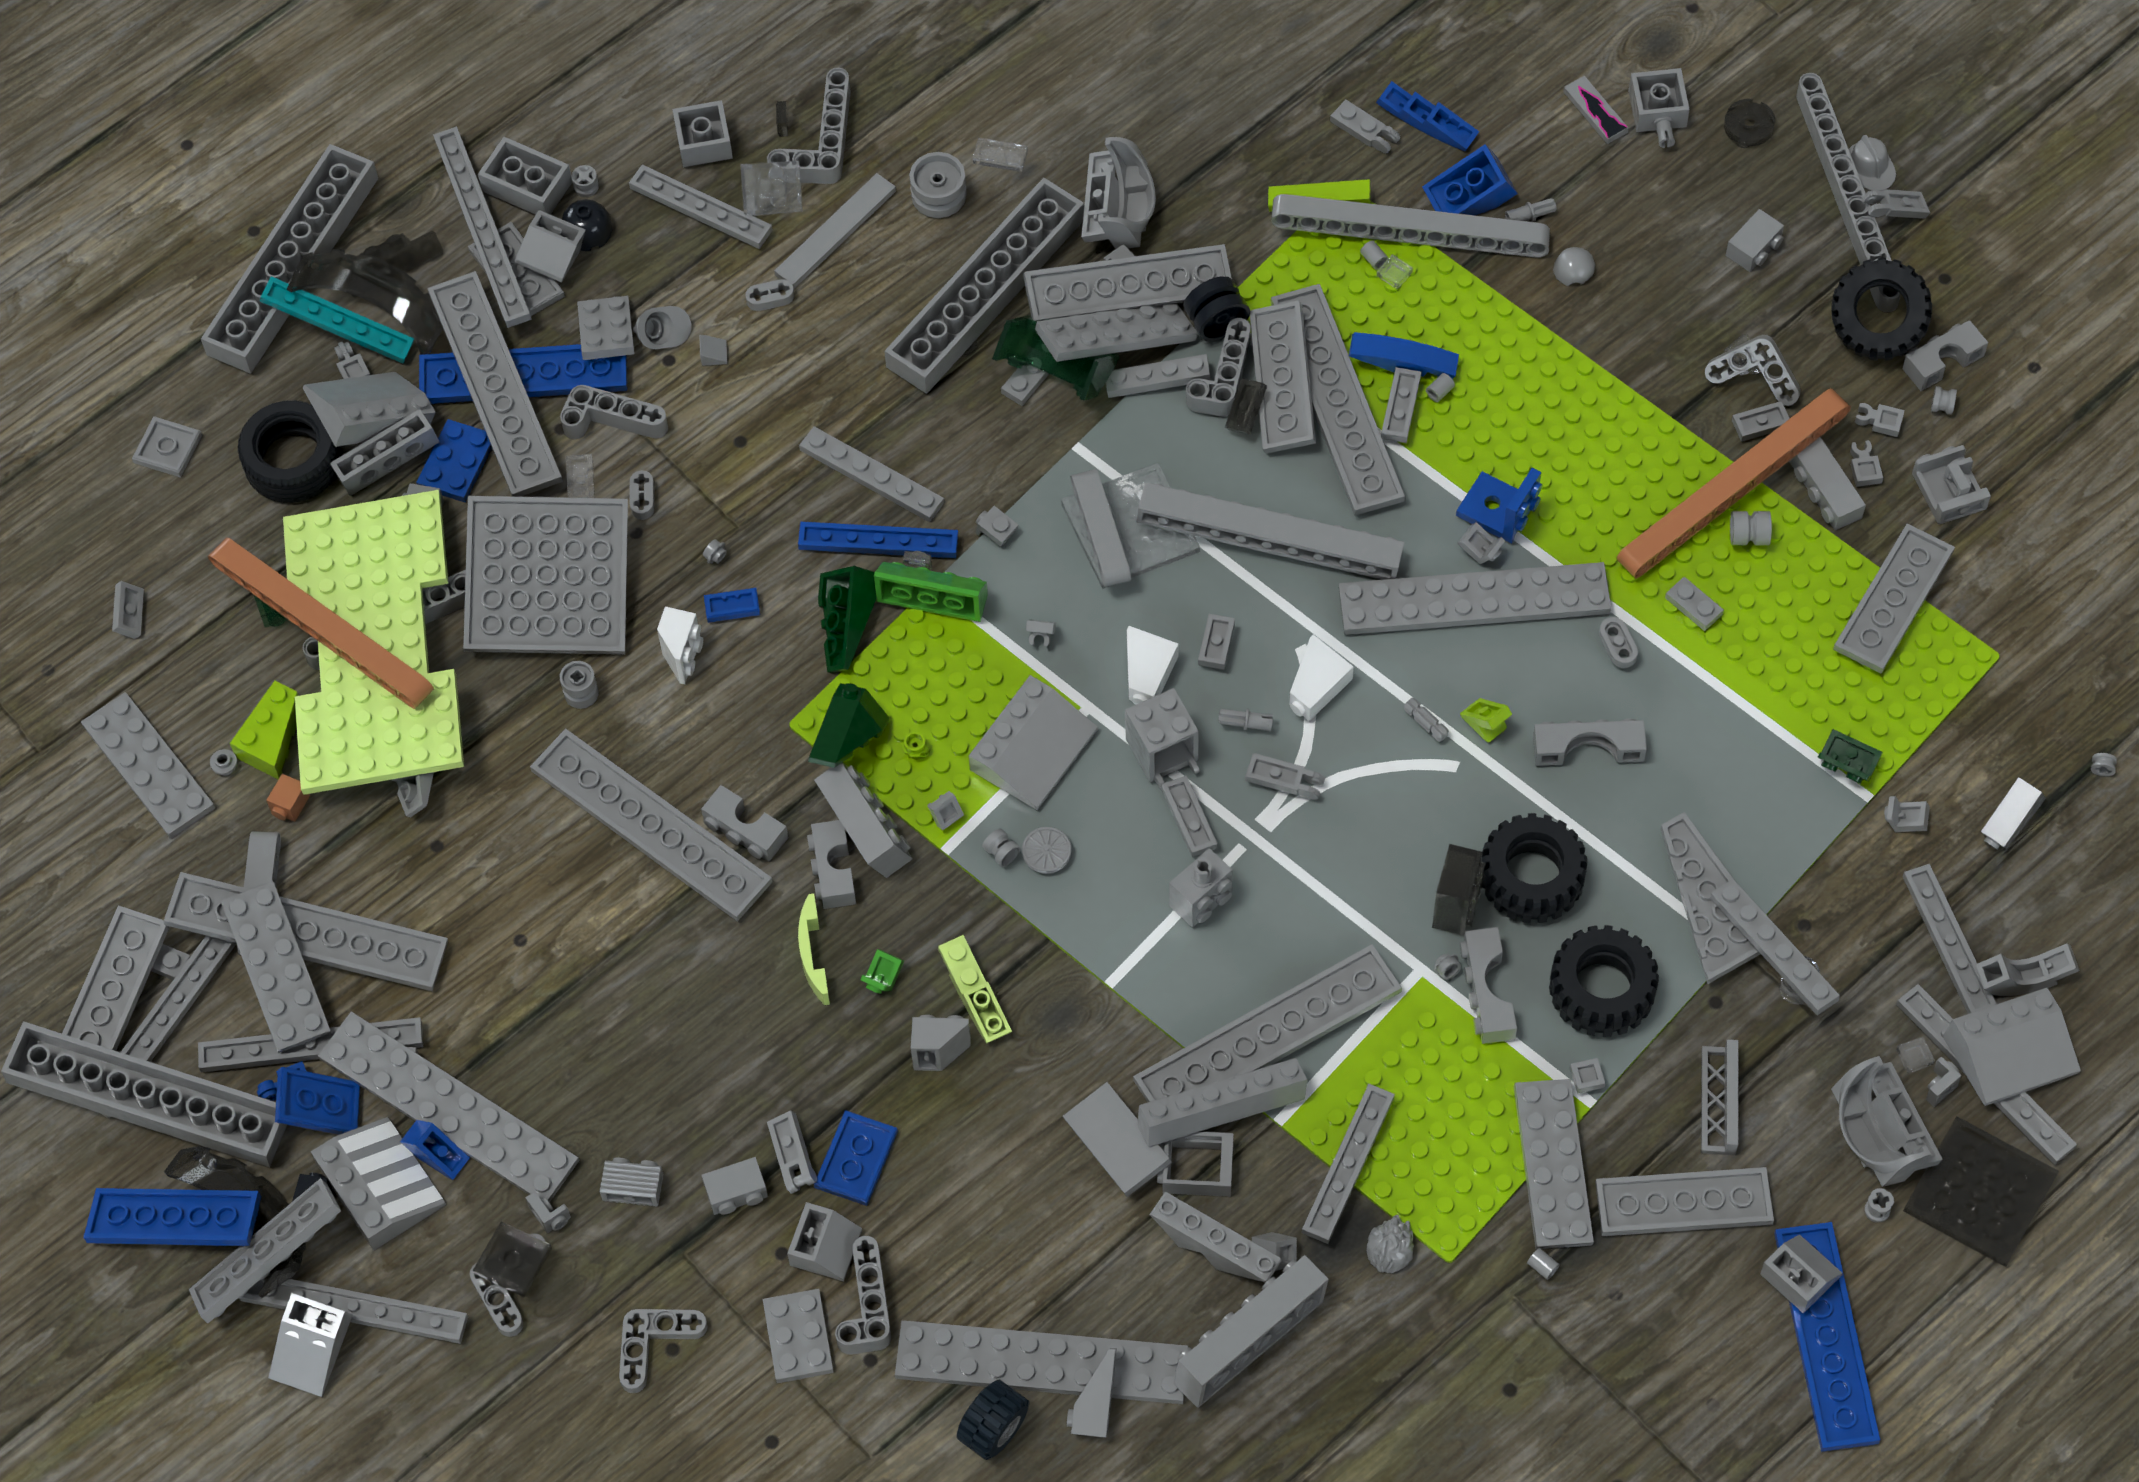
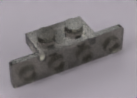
M430 231L412 241L403 233L400 235L395 234L378 246L366 248L364 253L358 255L362 266L344 274L343 278L351 295L356 298L443 254V249L434 231Z

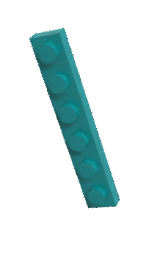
M272 276L260 297V302L402 364H404L414 342V338Z

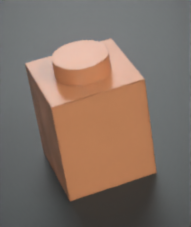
M281 774L266 801L274 817L280 820L289 819L295 822L310 794L303 795L299 780Z

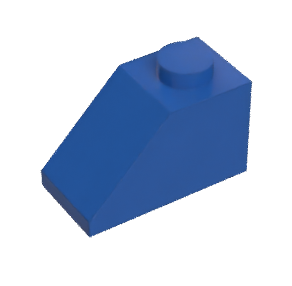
M416 1120L400 1141L419 1160L451 1180L457 1176L470 1158L431 1122Z

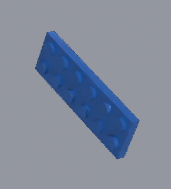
M96 1188L83 1238L86 1243L250 1246L261 1195L259 1191Z

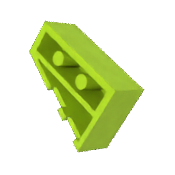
M274 680L234 736L230 746L237 759L279 780L281 774H283L282 768L285 758L289 754L288 748L291 738L294 736L297 727L295 696L299 695L297 691Z

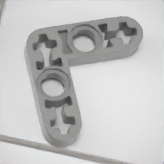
M1768 335L1757 336L1711 359L1705 368L1706 378L1710 382L1718 384L1758 365L1778 402L1782 401L1783 405L1786 406L1793 405L1800 396L1801 389L1775 341ZM1760 342L1762 345L1769 346L1767 349V354L1771 359H1769L1766 363L1763 362L1767 358L1765 352L1763 350H1757ZM1736 353L1744 354L1747 357V363L1742 366L1737 365L1733 360V355ZM1728 362L1729 366L1722 370L1721 376L1718 373L1713 374L1711 372L1714 365L1720 368ZM1772 364H1778L1781 366L1783 373L1777 377L1769 373L1768 367ZM1787 377L1784 385L1788 390L1793 389L1792 398L1788 395L1783 396V384L1776 385V383L1781 382Z
M529 1234L477 1262L470 1270V1278L498 1330L507 1337L515 1336L521 1332L523 1320L503 1281L545 1258L548 1248L545 1239L539 1234ZM531 1243L538 1246L539 1251L537 1253L530 1250L529 1245ZM519 1249L522 1250V1253L525 1256V1260L523 1261L518 1252ZM512 1255L517 1259L516 1264L512 1268L502 1267L501 1261L505 1256ZM480 1271L488 1273L487 1276L491 1283V1286L488 1288L483 1279L479 1278ZM500 1292L504 1295V1301L500 1305L489 1303V1297L493 1293ZM505 1310L510 1319L514 1320V1326L511 1328L505 1325L506 1322L501 1313Z
M635 1309L629 1311L624 1316L619 1378L623 1389L628 1393H638L646 1386L650 1339H699L704 1336L708 1328L704 1314L697 1310ZM636 1318H640L641 1323H643L638 1327L639 1337H634V1329L630 1324L634 1323ZM662 1318H670L674 1323L671 1329L662 1331L657 1327L658 1322ZM678 1318H681L682 1324H691L692 1319H697L701 1325H697L696 1330H691L689 1325H681L682 1331H678ZM640 1345L643 1348V1352L639 1357L631 1358L627 1355V1350L630 1346ZM631 1365L636 1366V1374L640 1378L635 1380L633 1385L626 1379L631 1377Z

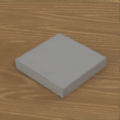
M153 416L132 457L133 463L181 478L202 437V433L200 430Z

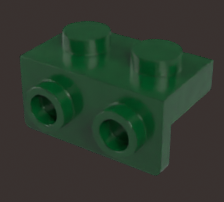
M1832 729L1818 758L1823 760L1821 766L1834 772L1840 768L1848 772L1847 778L1861 784L1862 780L1870 781L1883 752Z

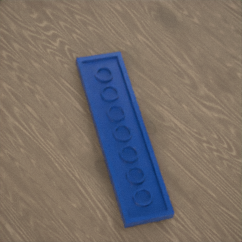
M581 344L508 349L528 397L569 395L571 390L578 385H586L608 392L627 391V355L583 360ZM453 353L419 355V389L426 394L431 404L473 401Z
M1832 1222L1775 1229L1774 1235L1777 1249L1783 1243L1800 1234L1843 1273ZM1842 1274L1804 1313L1789 1301L1821 1452L1875 1445L1880 1442L1844 1274Z

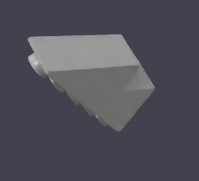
M1167 1192L1163 1194L1150 1213V1216L1178 1247L1202 1253L1216 1270L1266 1283L1282 1261L1280 1257Z

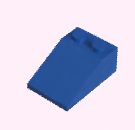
M1486 144L1422 186L1435 211L1474 216L1495 209L1518 194L1498 157Z

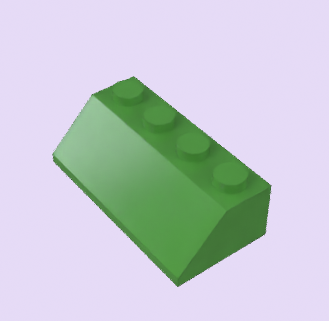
M883 562L874 574L877 602L981 622L988 596L986 581H982L977 577H960L951 572H934L925 567H909L899 562Z

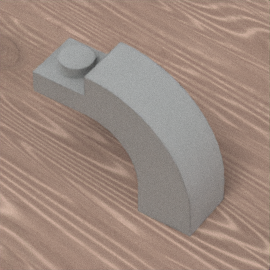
M2068 943L2027 959L2011 960L1999 954L1976 964L1984 990L1998 996H2017L2050 988L2058 984L2057 980L2080 971L2073 950Z

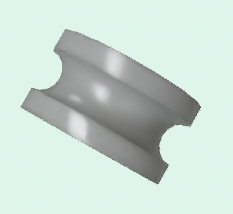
M2097 753L2092 756V773L2105 777L2116 773L2115 765L2117 764V758L2108 753Z

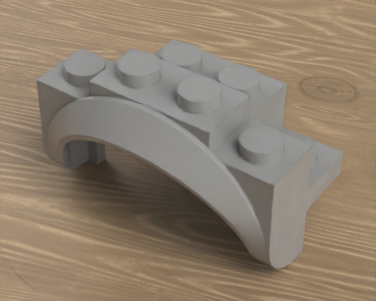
M1108 137L1105 140L1107 151L1089 154L1081 237L1085 243L1109 239L1115 249L1123 244L1127 248L1140 247L1141 232L1146 231V225L1155 208L1154 182L1147 167L1148 163L1134 142L1121 137Z
M1880 1056L1868 1059L1851 1068L1831 1088L1839 1103V1121L1846 1142L1860 1159L1863 1167H1869L1874 1170L1882 1187L1904 1182L1914 1171L1938 1165L1943 1160L1891 1062L1883 1064ZM1872 1089H1873V1091H1874V1093H1875V1095H1876V1098H1875L1873 1101H1872Z

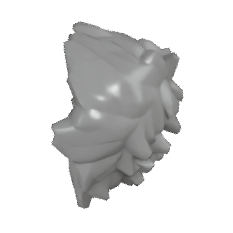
M1395 1215L1391 1220L1384 1221L1382 1225L1371 1230L1367 1243L1368 1260L1373 1267L1377 1268L1378 1272H1398L1413 1259L1414 1244L1412 1243L1413 1232L1410 1229V1222L1406 1221L1403 1223L1399 1215Z

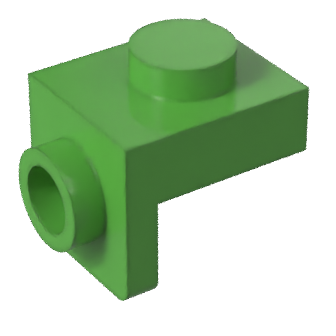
M877 949L867 974L862 975L860 980L867 983L866 988L873 992L881 994L882 990L892 991L904 960L881 949Z

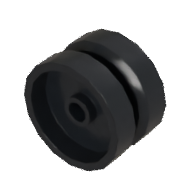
M1224 276L1209 279L1198 285L1189 293L1183 304L1188 317L1194 322L1199 336L1205 341L1225 338L1227 326L1232 319L1243 318L1248 320L1250 315V308L1245 299L1240 296L1233 279Z

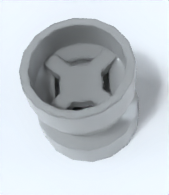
M1001 828L993 831L982 845V848L988 854L995 856V861L1001 867L1010 864L1021 850V847L1016 842L1008 839V834Z

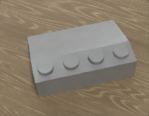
M396 372L305 384L303 386V390L335 447L366 442L418 409L422 411L429 424H431L436 413L426 394Z
M1030 675L969 754L970 770L1038 810L1096 733L1098 727L1053 688Z
M2048 988L1955 1018L1951 1021L1943 1035L1944 1040L1984 1106L2073 1076L2081 1071L2062 1011Z

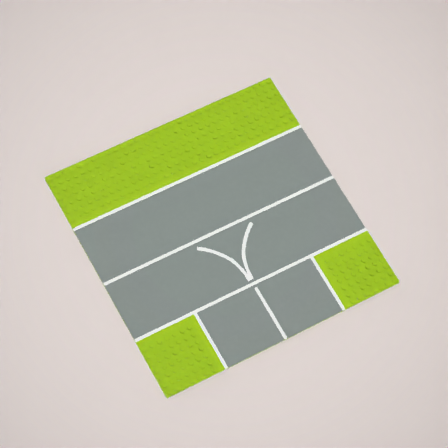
M1296 230L1238 287L1240 296L1245 299L1250 310L1272 306L1271 297L1320 284L1348 355L1354 332L1411 340L1459 354L1456 376L1453 378L1455 387L1439 402L1433 401L1426 393V388L1439 376L1427 373L1424 377L1421 376L1407 443L1382 439L1404 492L1405 502L1354 516L1314 412L1316 444L1267 454L1264 452L1250 328V346L1235 409L1230 415L1215 416L1191 411L1186 405L1187 385L1126 395L1005 513L1018 524V529L1001 547L983 534L945 571L965 578L977 577L987 582L988 596L981 622L907 608L851 662L849 670L842 671L790 721L789 725L793 732L813 747L831 699L839 684L851 683L860 688L867 689L889 716V723L880 737H872L869 739L867 746L864 748L858 747L853 750V755L843 763L848 767L853 765L858 773L862 772L870 783L868 789L872 794L875 793L884 806L1182 1048L1191 1045L1373 944L1401 985L1402 992L1275 1062L1274 1064L1290 1059H1297L1307 1078L1305 1099L1262 1113L1328 1167H1331L1368 1084L1395 1094L1392 1105L1354 1188L1391 1218L1399 1215L1403 1223L1409 1221L1413 1236L1445 1262L1451 1263L1526 1182L1514 1084L1517 1082L1571 1079L1578 1124L1707 982L1660 830L1661 825L1685 812L1735 882L1768 915L1999 659V653L1926 600L1882 674L1833 650L1836 641L1880 567L1763 483L1756 486L1644 575L1634 578L1617 561L1620 551L1730 466L1733 461L1435 246ZM1369 241H1374L1388 256L1387 263L1380 269L1375 270L1360 253L1361 248ZM1249 315V318H1248L1247 321L1249 322V324H1250V326H1251L1250 315ZM1197 332L1196 341L1180 343L1161 362L1207 354L1211 381H1214L1224 338L1215 341H1205ZM1349 357L1381 435L1394 372ZM1531 468L1540 471V483L1543 486L1538 496L1541 497V500L1534 512L1530 511L1528 514V521L1524 529L1517 531L1512 544L1507 541L1503 543L1500 547L1502 552L1494 561L1488 560L1479 564L1457 544L1472 524L1456 516V510L1476 479L1483 471L1519 489ZM1093 469L1098 471L1131 574V581L1108 587L1103 585L1070 479V475ZM1145 482L1151 484L1158 483L1172 489H1184L1198 495H1210L1224 501H1236L1250 507H1262L1276 513H1288L1302 519H1314L1328 525H1340L1346 529L1359 532L1366 531L1372 535L1385 538L1392 537L1404 542L1396 579L1604 562L1611 612L1610 614L1344 635L1338 589L1339 583L1383 579L1137 523L1138 507ZM1488 501L1485 503V506L1489 509H1496L1499 507V504L1495 501ZM1747 511L1752 516L1754 511H1770L1772 524L1770 545H1754L1752 541H1749L1747 545H1731V512ZM1489 533L1495 540L1499 538ZM1683 577L1687 578L1724 609L1723 615L1706 631L1702 630L1665 598L1666 593ZM1209 614L1235 618V626L1224 670L1198 665ZM1616 617L1621 619L1626 624L1637 646V660L1628 668H1620L1612 663L1599 637L1600 625L1607 618ZM1027 620L1056 622L1055 633L1049 634L1050 644L1048 646H1044V637L1042 635H1037L1034 645H1030L1029 637L1033 632L1026 631ZM1128 626L1179 644V656L1162 693L1172 688L1176 690L1199 731L1198 761L1196 763L1200 772L1194 774L1188 765L1163 776L1162 779L1166 783L1187 775L1217 841V849L1212 851L1232 869L1231 898L1223 906L1218 905L1214 908L1212 914L1205 922H1198L1193 928L1169 906V882L1201 855L1191 856L1162 790L1159 789L1155 780L1149 782L1126 741L1125 709L1135 705L1129 700ZM1609 632V633H1608L1610 636H1616V635H1617V634L1614 633V632ZM1314 634L1354 668L1353 679L1308 721L1305 717H1300L1292 711L1289 700L1290 691L1310 637ZM1626 654L1619 655L1621 658L1628 657ZM1030 675L1053 688L1098 727L1096 733L1038 810L972 772L969 765V754ZM1415 698L1421 703L1420 707H1425L1439 720V724L1442 723L1448 728V736L1443 741H1437L1431 736L1432 732L1428 733L1413 719L1414 715L1410 716L1404 710V705L1409 699ZM1479 698L1507 705L1512 713L1505 720L1506 730L1491 742H1486L1460 715L1462 711ZM1220 709L1246 712V709H1249V712L1273 714L1271 732L1250 728L1244 730V727L1220 724L1218 721ZM1628 718L1635 719L1636 721L1644 720L1647 749L1644 762L1617 763L1612 754L1603 747L1586 744L1571 750L1565 757L1563 765L1535 766L1533 745L1535 724L1542 722L1558 724L1575 720L1585 723L1601 719L1611 722L1622 721ZM1832 729L1883 752L1869 782L1862 780L1861 784L1847 778L1848 772L1840 768L1834 772L1821 766L1823 760H1820L1818 755L1822 752ZM913 731L923 734L926 737V742H928V750L916 758L910 757L909 754H905L902 750L904 737ZM1256 753L1303 766L1307 770L1321 773L1325 776L1323 785L1307 783L1303 779L1301 784L1318 789L1320 791L1319 798L1317 800L1307 799L1299 794L1295 795L1245 781V775L1252 754ZM950 791L955 795L964 816L944 830H941L937 827L929 811L928 804L933 803L940 795ZM1528 813H1536V817L1544 818V814L1552 816V821L1558 822V820L1566 823V829L1568 831L1573 829L1578 834L1577 841L1583 842L1585 847L1584 854L1587 856V872L1582 894L1579 900L1574 902L1573 908L1568 912L1563 910L1562 916L1555 920L1551 916L1544 923H1538L1537 919H1531V923L1522 922L1523 918L1516 917L1513 920L1507 917L1505 910L1502 912L1494 908V900L1490 902L1484 895L1485 889L1481 887L1480 866L1484 844L1488 842V836L1493 830L1498 831L1500 823L1505 820L1511 823L1513 816L1521 815L1522 818H1526ZM1053 827L1059 829L1070 840L1071 857L1067 865L1061 870L1044 874L1032 870L1025 863L1022 855L1023 842L1027 835L1037 828ZM999 828L1008 834L1010 841L1016 842L1021 847L1018 856L1004 867H1001L995 861L993 854H988L982 848L985 839ZM1521 853L1513 857L1507 864L1510 872L1517 879L1528 884H1544L1559 875V869L1550 858L1540 853ZM1604 925L1613 926L1612 930L1620 931V928L1628 930V936L1632 938L1634 935H1637L1642 939L1641 946H1648L1652 951L1651 959H1655L1658 965L1657 974L1659 975V982L1650 1013L1646 1018H1642L1641 1024L1635 1029L1629 1026L1627 1033L1618 1035L1616 1031L1612 1032V1037H1603V1033L1598 1032L1595 1033V1036L1587 1035L1586 1029L1581 1028L1580 1031L1572 1028L1571 1020L1565 1022L1560 1017L1561 1009L1556 1010L1552 1003L1553 996L1550 995L1549 985L1551 969L1557 950H1561V945L1567 938L1572 940L1573 933L1579 930H1583L1586 933L1588 927L1591 926L1604 929ZM1498 927L1503 951L1501 964L1494 967L1487 974L1485 981L1494 996L1513 1004L1517 1032L1515 1040L1482 1044L1480 1034L1476 1035L1473 1019L1477 1018L1476 1009H1471L1469 992H1472L1471 983L1466 984L1464 967H1468L1467 959L1461 957L1460 942L1464 941L1465 931ZM1443 954L1457 955L1458 962L1461 965L1460 971L1451 979H1443L1442 976H1438L1434 971L1436 960ZM1607 964L1588 966L1580 971L1577 977L1581 986L1588 993L1599 998H1615L1624 994L1630 988L1627 977L1619 969ZM1598 1058L1605 1080V1087L1577 1094L1570 1072V1064Z

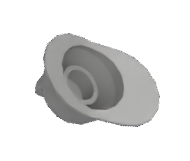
M1863 135L1860 141L1849 148L1864 188L1872 191L1888 189L1895 181L1896 171L1887 153L1886 146L1881 140L1868 138L1867 135Z
M656 307L645 310L638 317L632 331L636 333L642 344L649 349L671 348L682 345L688 339L692 324L689 315L680 307Z

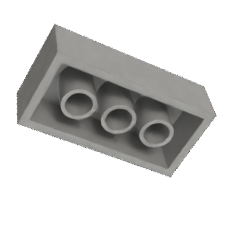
M842 762L837 767L829 768L814 779L869 866L888 878L913 859L908 852L911 849L909 843L894 830L897 828L896 823L889 814L885 815L881 810L884 805L875 793L872 794L868 789L870 783L862 772L858 773L853 765L848 767Z

